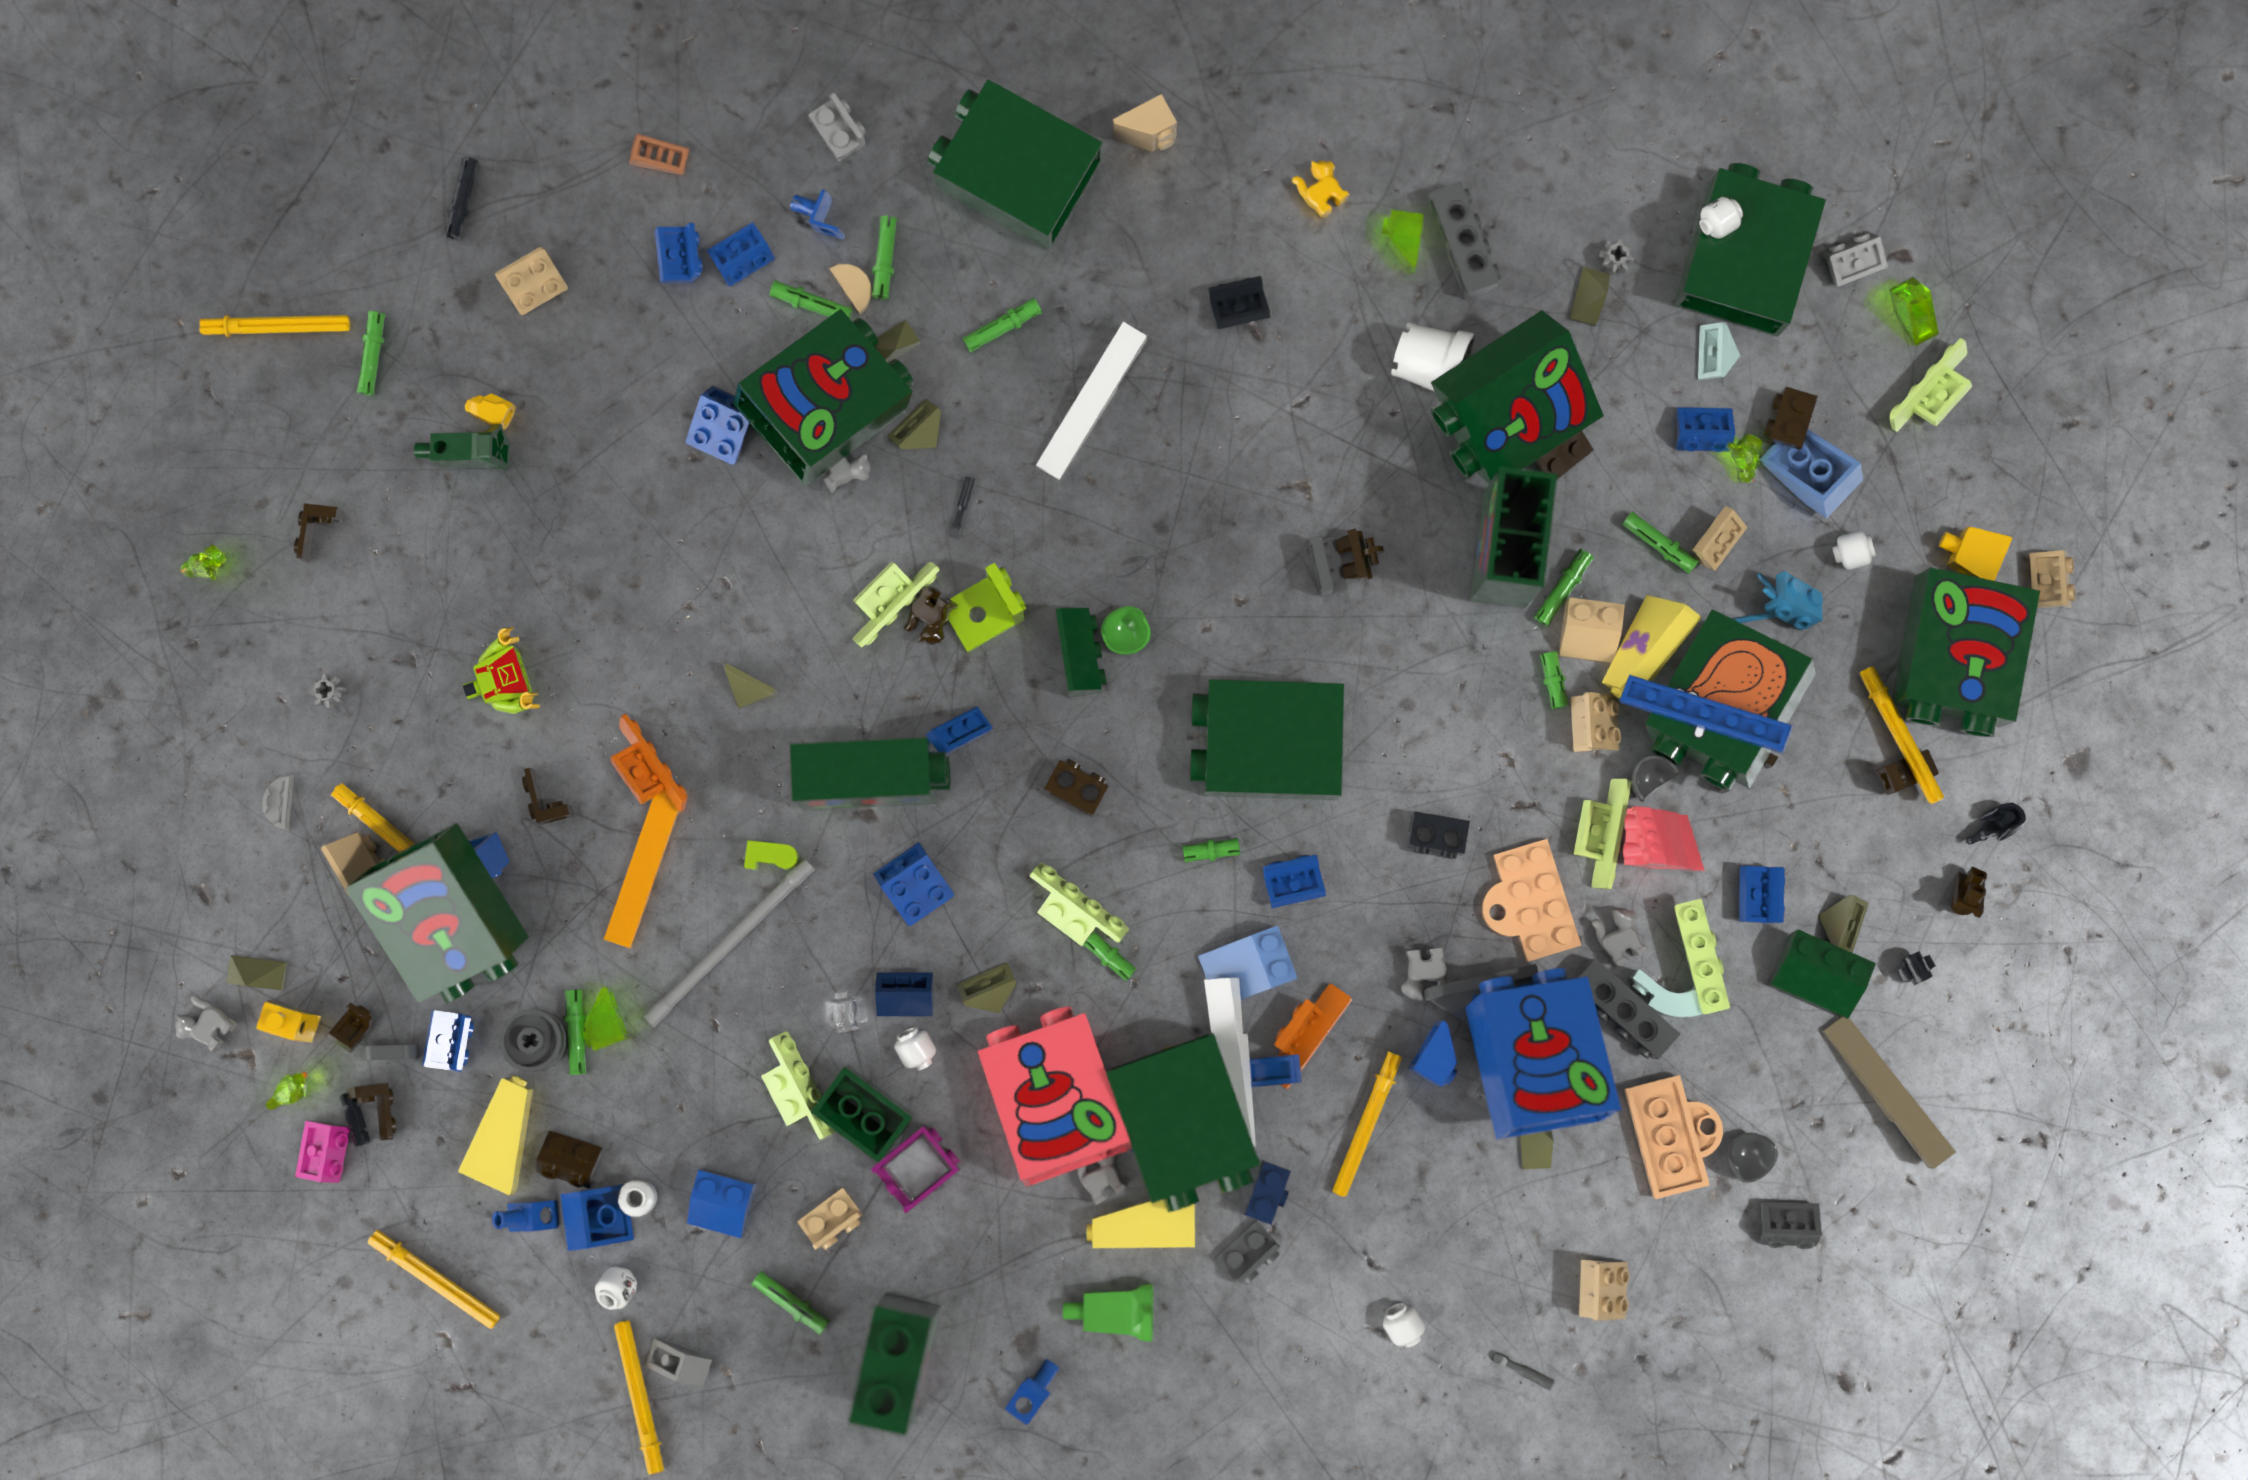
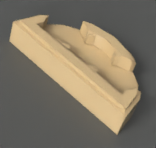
M838 264L829 268L861 315L868 308L871 299L872 287L867 275L860 268L850 264Z

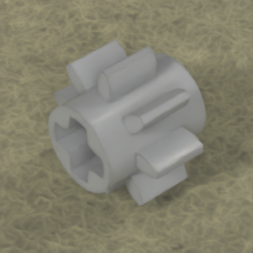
M1619 239L1616 244L1607 241L1605 247L1608 251L1603 250L1599 253V257L1604 258L1601 268L1607 267L1610 269L1611 275H1614L1616 270L1619 269L1625 273L1628 269L1626 263H1632L1635 258L1629 255L1632 246L1626 247L1622 244V239ZM1613 253H1618L1619 261L1615 260Z
M323 674L322 680H312L314 688L313 691L308 693L317 697L314 704L320 707L325 702L326 707L332 709L333 703H343L340 697L346 689L338 686L341 679L334 677L330 681L329 676ZM328 687L332 688V692H328L327 696L323 695V692L327 691Z

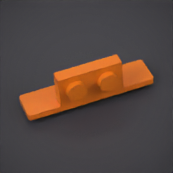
M626 713L621 715L619 728L631 746L611 756L610 762L640 804L665 792L678 812L684 811L688 798L682 785H677L672 779L670 768L666 763L660 762L656 756L657 753L653 744L650 741H645L641 735L638 723L634 719L630 720Z
M1329 984L1315 1004L1308 999L1304 1003H1300L1295 1008L1292 1014L1293 1018L1287 1027H1282L1276 1035L1274 1045L1281 1050L1277 1056L1299 1054L1300 1069L1302 1071L1349 1006L1352 998L1333 984ZM1281 1084V1086L1284 1087L1285 1089H1289L1290 1086L1292 1085V1084Z

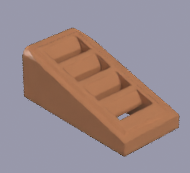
M636 133L628 164L683 176L689 148ZM641 146L647 147L644 157L639 156ZM652 148L658 149L655 160L650 159ZM663 151L668 152L666 163L661 162ZM674 153L679 154L677 166L671 165Z

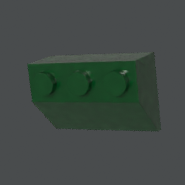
M1089 608L1055 609L1069 698L1102 693L1101 686L1107 684L1105 671L1098 668L1097 662L1098 658H1102L1100 641L1094 642L1093 631H1098L1096 615H1090Z
M1797 929L1788 935L1769 985L1848 1019L1866 991L1876 963Z
M849 1065L843 1067L810 1112L877 1163L883 1159L916 1116Z

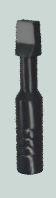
M965 477L957 504L958 512L955 522L951 526L950 537H959L963 515L968 509L976 482L974 478Z

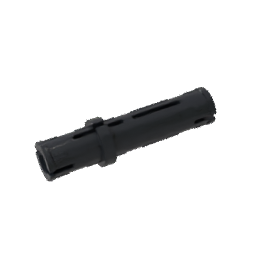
M462 157L452 203L447 208L449 215L443 236L448 239L461 240L465 218L469 216L468 205L479 161L468 157V160L467 157Z

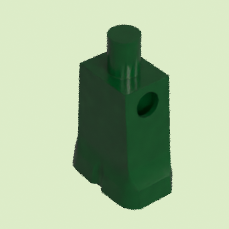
M494 424L482 432L430 433V443H415L414 456L416 459H429V461L442 468H492L507 471L509 468L510 444L504 434L502 424Z

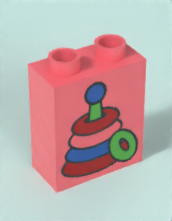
M1070 1006L1045 1013L1039 1018L1043 1028L1021 1035L1017 1025L996 1030L986 1036L989 1047L978 1051L1020 1179L1026 1187L1133 1150L1085 1013L1074 1016Z

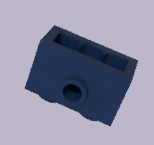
M877 972L875 985L877 1016H933V972Z
M1263 1160L1244 1210V1215L1272 1225L1278 1206L1284 1207L1289 1191L1284 1189L1291 1171Z

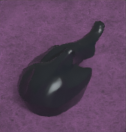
M2013 802L1988 810L1980 817V820L1988 821L1983 824L1976 834L1966 838V843L1971 845L1978 841H1985L1990 835L1992 837L1998 836L1997 841H2002L2012 836L2024 826L2026 820L2024 810Z

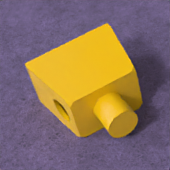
M1967 527L1961 531L1959 537L1945 532L1939 542V547L1952 552L1947 565L1957 573L1995 581L2013 538L1975 527Z
M269 1000L265 1001L256 1029L294 1041L313 1043L321 1016ZM305 1021L304 1028L300 1033V1027L302 1023Z

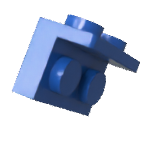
M753 222L706 250L728 286L741 281L775 259L767 242Z
M1677 407L1678 437L1676 450L1715 452L1731 450L1735 437L1732 408Z

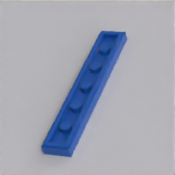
M1632 675L1628 676L1620 698V703L1782 754H1784L1793 726Z

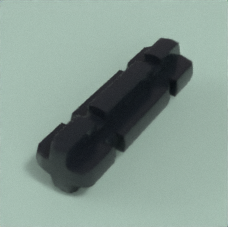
M347 1093L340 1095L342 1107L345 1106L346 1108L344 1113L349 1130L354 1134L351 1136L354 1145L359 1147L368 1144L370 1137L368 1131L365 1132L366 1124L361 1107L357 1106V1098L348 1099Z

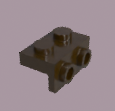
M1787 386L1781 394L1776 393L1771 409L1775 410L1773 420L1768 419L1764 429V435H1768L1766 444L1771 445L1773 442L1801 450L1818 396Z
M1583 431L1536 460L1535 463L1541 472L1558 474L1557 479H1559L1594 451Z
M549 1131L536 1159L537 1172L548 1179L557 1178L566 1181L573 1187L590 1188L593 1173L602 1155V1147Z

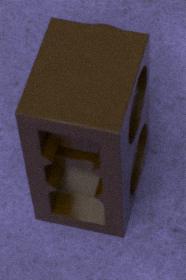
M1067 759L1066 762L1059 760L1044 791L1094 817L1109 790V786L1105 784L1107 779L1094 772L1089 776L1080 771L1082 766L1071 759ZM1064 772H1068L1074 777L1073 783L1068 787H1063L1058 783L1059 775ZM1086 786L1097 788L1098 796L1094 800H1087L1082 796V791Z

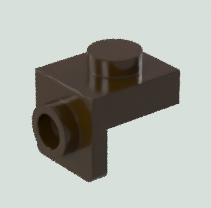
M349 1003L346 1007V1013L330 1030L328 1038L351 1053L372 1029L373 1018L371 1013L361 1005L355 1006Z

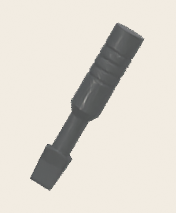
M1496 1351L1493 1361L1518 1371L1521 1376L1548 1390L1552 1388L1554 1379L1526 1365H1520L1510 1360L1508 1356Z

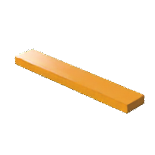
M665 792L652 799L604 936V940L628 948L633 946L679 813Z

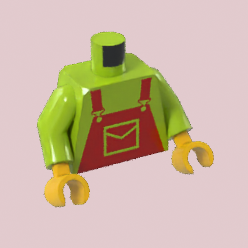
M508 627L499 631L498 638L478 658V664L473 667L477 680L463 684V689L468 700L482 695L484 702L489 706H493L495 710L517 714L528 709H538L540 704L532 703V699L538 693L532 691L519 649L513 645L509 646L519 642L520 639L519 637L511 638L510 632L514 627Z

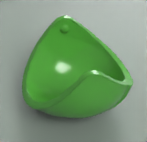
M1125 606L1106 616L1101 626V635L1111 651L1117 654L1128 655L1142 650L1150 640L1151 630L1146 616L1140 609L1134 606Z

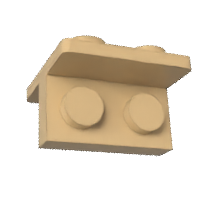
M543 247L535 249L495 273L496 278L521 315L526 314L568 289L552 259Z
M1586 692L1582 696L1571 697L1574 752L1618 751L1621 733L1618 729L1619 704L1617 698L1613 695Z
M1581 1259L1579 1317L1593 1318L1596 1321L1626 1318L1629 1307L1627 1299V1284L1630 1279L1628 1262Z

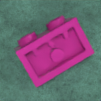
M305 1121L295 1177L317 1182L339 1183L343 1172L350 1131L349 1127Z

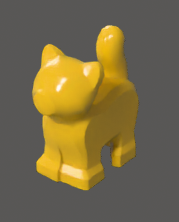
M1319 160L1317 162L1312 161V167H1310L1314 178L1318 180L1317 183L1308 188L1304 180L1299 176H1294L1292 182L1297 185L1298 191L1305 199L1307 205L1316 210L1317 214L1323 219L1332 212V207L1327 202L1333 200L1339 207L1347 200L1349 193L1343 190L1336 178H1334V164L1331 161Z

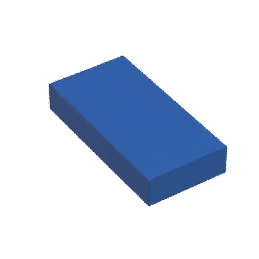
M1299 1054L1249 1060L1252 1087L1302 1082Z

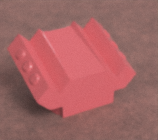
M1634 806L1631 809H1627L1624 822L1626 839L1623 847L1624 865L1646 869L1705 871L1688 815L1661 809H1651V807Z

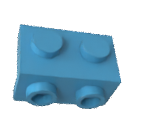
M1783 571L1776 575V599L1766 603L1765 610L1799 630L1808 629L1823 621L1822 593Z

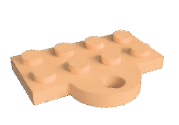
M1544 839L1493 855L1501 882L1488 890L1482 902V915L1488 927L1502 936H1518L1526 962L1581 946L1548 840ZM1495 904L1502 906L1505 911V915L1500 921L1492 919L1489 914L1490 908Z
M1680 1075L1625 1088L1624 1092L1653 1199L1709 1186L1703 1157L1713 1153L1722 1140L1723 1125L1717 1112L1705 1103L1687 1102ZM1705 1118H1710L1715 1125L1714 1131L1708 1135L1704 1134L1700 1129V1124Z

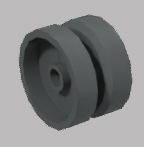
M523 1010L514 1014L504 1024L500 1033V1049L504 1058L513 1067L522 1071H545L550 1069L564 1058L568 1048L565 1024L555 1014L545 1010ZM537 1035L535 1039L538 1041L537 1045L532 1044V1038Z

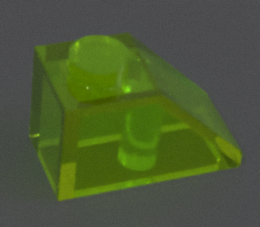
M1391 209L1389 218L1384 217L1382 234H1386L1385 244L1407 273L1414 274L1417 267L1424 214Z
M1911 277L1889 289L1893 311L1914 346L1939 334L1931 291L1914 277Z
M606 986L601 988L584 1024L586 1031L583 1032V1037L587 1047H592L593 1051H601L630 1040L612 987Z

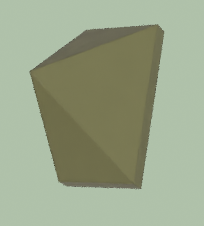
M1583 267L1569 320L1596 327L1608 293L1609 273Z
M905 319L877 337L878 345L875 348L887 362H890L921 342Z
M925 398L887 437L901 449L936 448L941 410Z
M726 663L724 669L738 708L777 697L779 692L775 688Z
M1850 894L1818 915L1831 944L1853 953L1869 904L1868 902Z
M231 955L226 983L283 990L287 962Z
M1007 962L956 985L965 1006L1000 1013L1014 989L1016 981Z
M1552 1131L1520 1136L1522 1169L1551 1168L1553 1152Z

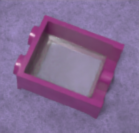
M926 1125L921 1127L871 1168V1171L876 1173L884 1182L888 1192L894 1195L904 1207L902 1210L905 1213L909 1212L960 1170L957 1164L961 1161L951 1149L946 1151L939 1142L943 1139L933 1126L930 1129Z

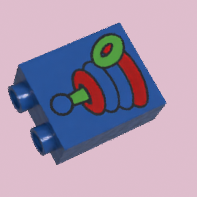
M1554 968L1534 974L1532 976L1534 985L1519 988L1514 987L1513 978L1510 976L1490 979L1479 984L1481 994L1465 1007L1496 1140L1603 1122L1621 1110L1588 976L1568 980L1565 968Z

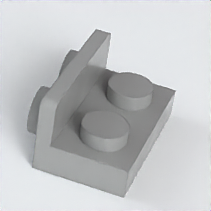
M833 93L829 95L830 101L808 114V116L839 162L866 145L863 136L866 134V131L858 119L853 121L848 114L851 112V109L843 97L838 99L836 94Z
M1869 231L1856 233L1853 235V239L1846 242H1833L1828 245V249L1820 252L1821 257L1827 259L1833 284L1837 287L1888 267L1881 237L1869 233Z

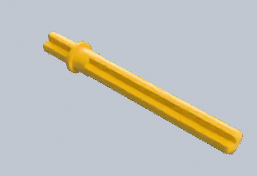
M225 315L224 318L199 320V330L202 335L225 334L226 337H231V334L349 331L351 327L350 317L347 315L230 318L229 315Z
M1874 666L1861 671L1859 675L1870 693L1868 698L1873 699L1928 803L1934 804L1942 800L1944 795L1889 695V687L1884 686Z
M343 783L334 788L331 796L348 809V814H354L398 852L415 844L364 802L365 798L363 796L358 797Z
M1389 1051L1379 1075L1375 1074L1377 1078L1332 1189L1333 1193L1341 1197H1346L1386 1097L1390 1092L1392 1084H1396L1393 1080L1403 1057Z
M378 1229L369 1238L368 1244L384 1254L388 1262L392 1260L488 1328L492 1329L498 1323L500 1314L402 1246L403 1243L401 1241L395 1242Z
M626 1320L616 1323L614 1329L641 1442L639 1450H643L648 1475L664 1471L659 1448L662 1442H658L631 1324Z

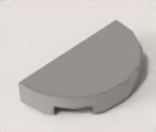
M294 775L278 777L269 787H266L261 800L262 811L267 819L275 827L289 830Z

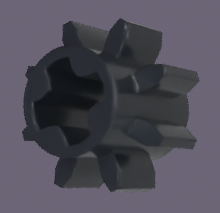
M1920 951L1900 960L1904 967L1899 969L1898 972L1904 982L1911 980L1913 985H1917L1933 977L1930 970L1936 967L1930 954L1923 957Z

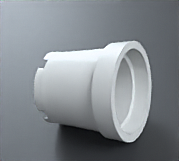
M1408 322L1406 327L1409 332L1403 331L1393 361L1398 363L1397 370L1392 369L1391 375L1434 391L1431 385L1433 380L1471 356L1475 333L1461 330L1453 333Z

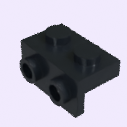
M1261 276L1245 278L1208 288L1210 307L1217 330L1270 318V309L1263 290Z

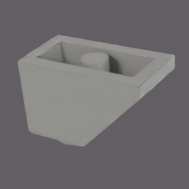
M653 1338L645 1366L677 1383L703 1387L712 1359L696 1351Z

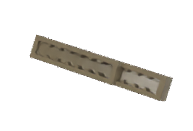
M1840 1017L1822 1030L1890 1122H1894L1927 1168L1935 1169L1956 1153L1954 1148L1850 1018Z

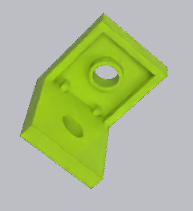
M995 562L985 568L987 574L985 579L950 598L958 604V607L951 611L948 620L968 653L1025 620L1023 611L1026 610L1021 595L1018 591H1011L1010 586H1012L1009 575L1004 567L998 569ZM981 608L986 612L985 619L982 622L976 623L970 619V613L973 609Z

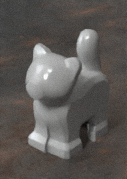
M866 454L854 459L851 463H848L845 457L827 470L831 473L830 475L823 478L826 474L825 472L820 477L824 479L827 488L832 494L838 486L846 484L852 479L862 481L868 479L871 469L870 462L867 460Z
M1625 908L1616 911L1612 910L1614 923L1619 928L1617 931L1607 934L1600 920L1595 919L1592 921V926L1596 929L1599 943L1604 952L1610 956L1615 967L1628 961L1623 955L1626 949L1630 950L1632 956H1638L1648 950L1641 943L1639 934L1635 929V921L1638 918L1637 913L1634 910Z
M1443 948L1426 950L1427 955L1430 957L1429 960H1422L1420 950L1406 951V956L1409 958L1408 979L1401 986L1402 993L1406 994L1410 999L1420 1001L1424 997L1423 990H1425L1423 981L1437 982V986L1447 984Z
M195 994L191 997V1001L194 1006L203 1009V1012L198 1022L187 1015H176V1036L182 1040L194 1038L196 1041L207 1045L208 1049L212 1052H217L224 1043L217 1036L218 1031L220 1030L223 1035L227 1032L230 1034L238 1023L229 1018L222 1009L207 1000H202Z
M1118 1155L1099 1161V1168L1087 1171L1085 1166L1077 1169L1084 1188L1091 1194L1096 1205L1110 1197L1104 1192L1105 1187L1111 1186L1116 1194L1128 1187L1122 1181L1120 1171L1116 1165Z

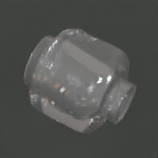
M851 991L834 994V1000L826 1004L829 1026L832 1029H837V1033L860 1030L859 1025L865 1021L863 1004L860 997L851 996Z

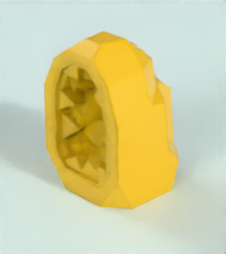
M492 393L484 397L480 395L472 397L465 404V411L468 414L491 426L502 424L503 431L507 429L516 409L513 403Z

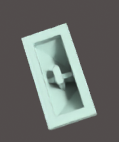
M1724 322L1701 325L1698 379L1707 380L1725 377L1740 357L1728 326Z

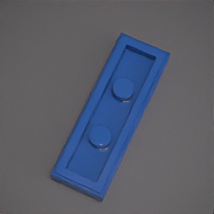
M975 707L931 729L926 736L937 751H946V755L988 734L993 727L981 710Z

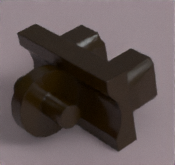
M1357 529L1348 530V535L1336 540L1339 554L1344 555L1352 552L1354 562L1342 565L1344 578L1348 580L1373 579L1371 566L1379 564L1377 555L1383 553L1384 548L1383 546H1375L1373 537L1366 538L1364 541L1362 531H1357Z
M1971 867L1966 875L1961 872L1958 873L1955 878L1954 896L1951 900V908L1955 913L1959 915L1973 913L1974 916L1981 917L1984 912V897L1986 896L1984 882L1987 879V873L1985 871Z

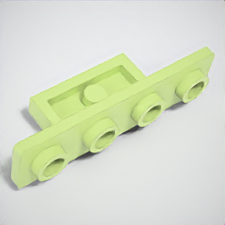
M1960 338L1955 344H1951L1946 349L1942 359L1928 369L1924 379L1910 389L1906 399L1892 409L1889 417L1892 430L1898 432L1914 413L1937 426L1971 389V381L1953 371L1968 353L1964 339Z
M891 561L853 599L871 620L852 640L860 647H863L865 644H871L878 637L877 632L884 625H890L897 618V612L904 605H910L917 598L916 593L923 586H929L936 579V573L940 569L929 561L910 580Z
M1611 779L1606 804L1592 800L1583 801L1574 855L1596 860L1591 884L1593 888L1612 889L1616 877L1617 859L1621 850L1620 843L1623 827L1625 826L1628 800L1631 796V780Z
M1039 863L1031 872L1030 877L1051 892L1037 913L1081 946L1096 927L1118 943L1129 931V928L1119 917L1112 916L1104 910L1099 902L1090 899L1075 884L1067 882L1059 876L1054 868Z
M1697 899L1675 905L1674 910L1702 1014L1729 1009L1730 1004L1722 978L1724 969L1720 958H1717L1716 938L1713 931H1710L1702 900Z
M786 1031L769 1039V1043L781 1065L761 1077L786 1125L788 1126L808 1116L820 1140L835 1133L836 1131L810 1113L821 1099L822 1094L816 1087L809 1069L803 1062L790 1034Z

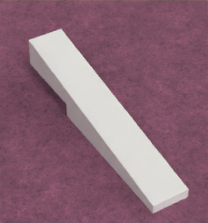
M1125 322L1122 323L1036 464L1038 468L1060 481L1114 396L1118 385L1146 343L1147 336Z
M1239 978L1204 980L1211 1033H1214L1252 1143L1256 1147L1248 1034H1243Z

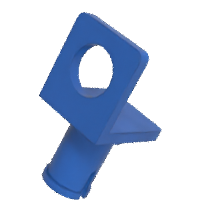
M821 190L817 201L801 197L797 194L793 196L792 199L797 202L791 201V211L810 216L809 224L816 232L844 240L845 235L839 228L824 223L832 203V197L826 190Z
M557 1201L509 1203L507 1211L494 1212L492 1216L493 1226L496 1229L508 1228L509 1232L557 1229L559 1226ZM545 1207L551 1213L550 1220L546 1224L540 1218L541 1210Z
M1045 1359L1032 1379L1027 1377L1021 1383L1005 1407V1411L1023 1424L1028 1425L1042 1403L1050 1396L1051 1393L1046 1388L1060 1370L1059 1367ZM1019 1398L1030 1400L1032 1408L1029 1413L1021 1414L1017 1411L1016 1402Z

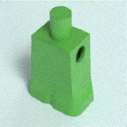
M1154 1283L1141 1284L1134 1289L1086 1291L1084 1293V1302L1063 1303V1319L1084 1320V1331L1131 1335L1141 1341L1152 1342L1154 1334Z

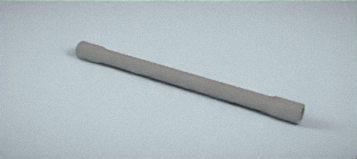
M803 858L773 891L664 997L660 998L643 1017L653 1027L659 1024L701 979L816 869Z

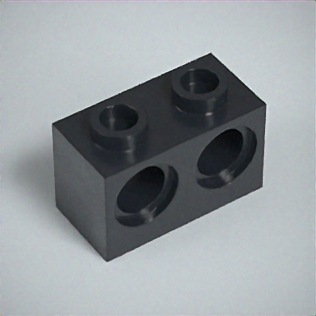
M1414 811L1411 816L1407 846L1413 847L1414 853L1429 855L1431 850L1441 852L1440 857L1457 859V855L1462 856L1465 854L1470 821ZM1419 827H1427L1430 830L1431 838L1429 841L1424 842L1417 837ZM1452 831L1458 835L1459 841L1456 846H1449L1445 842L1444 836L1446 832Z

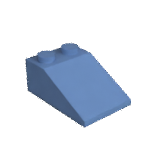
M1809 429L1807 430L1801 450L1775 443L1760 459V463L1805 505L1825 518H1828L1863 481L1860 462Z
M1278 925L1198 956L1207 980L1239 978L1241 1000L1298 978Z

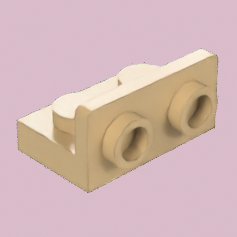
M1725 506L1694 547L1693 551L1697 554L1695 558L1699 559L1697 564L1716 571L1748 528L1734 509Z
M2065 550L2030 553L2032 589L2040 590L2037 609L2054 607L2072 608L2071 601L2076 600L2075 585L2070 584V573H2074L2073 557H2069Z
M843 1187L797 1222L813 1243V1248L816 1250L822 1247L825 1251L838 1241L835 1235L845 1230L848 1234L860 1225L861 1222L858 1218L864 1214Z

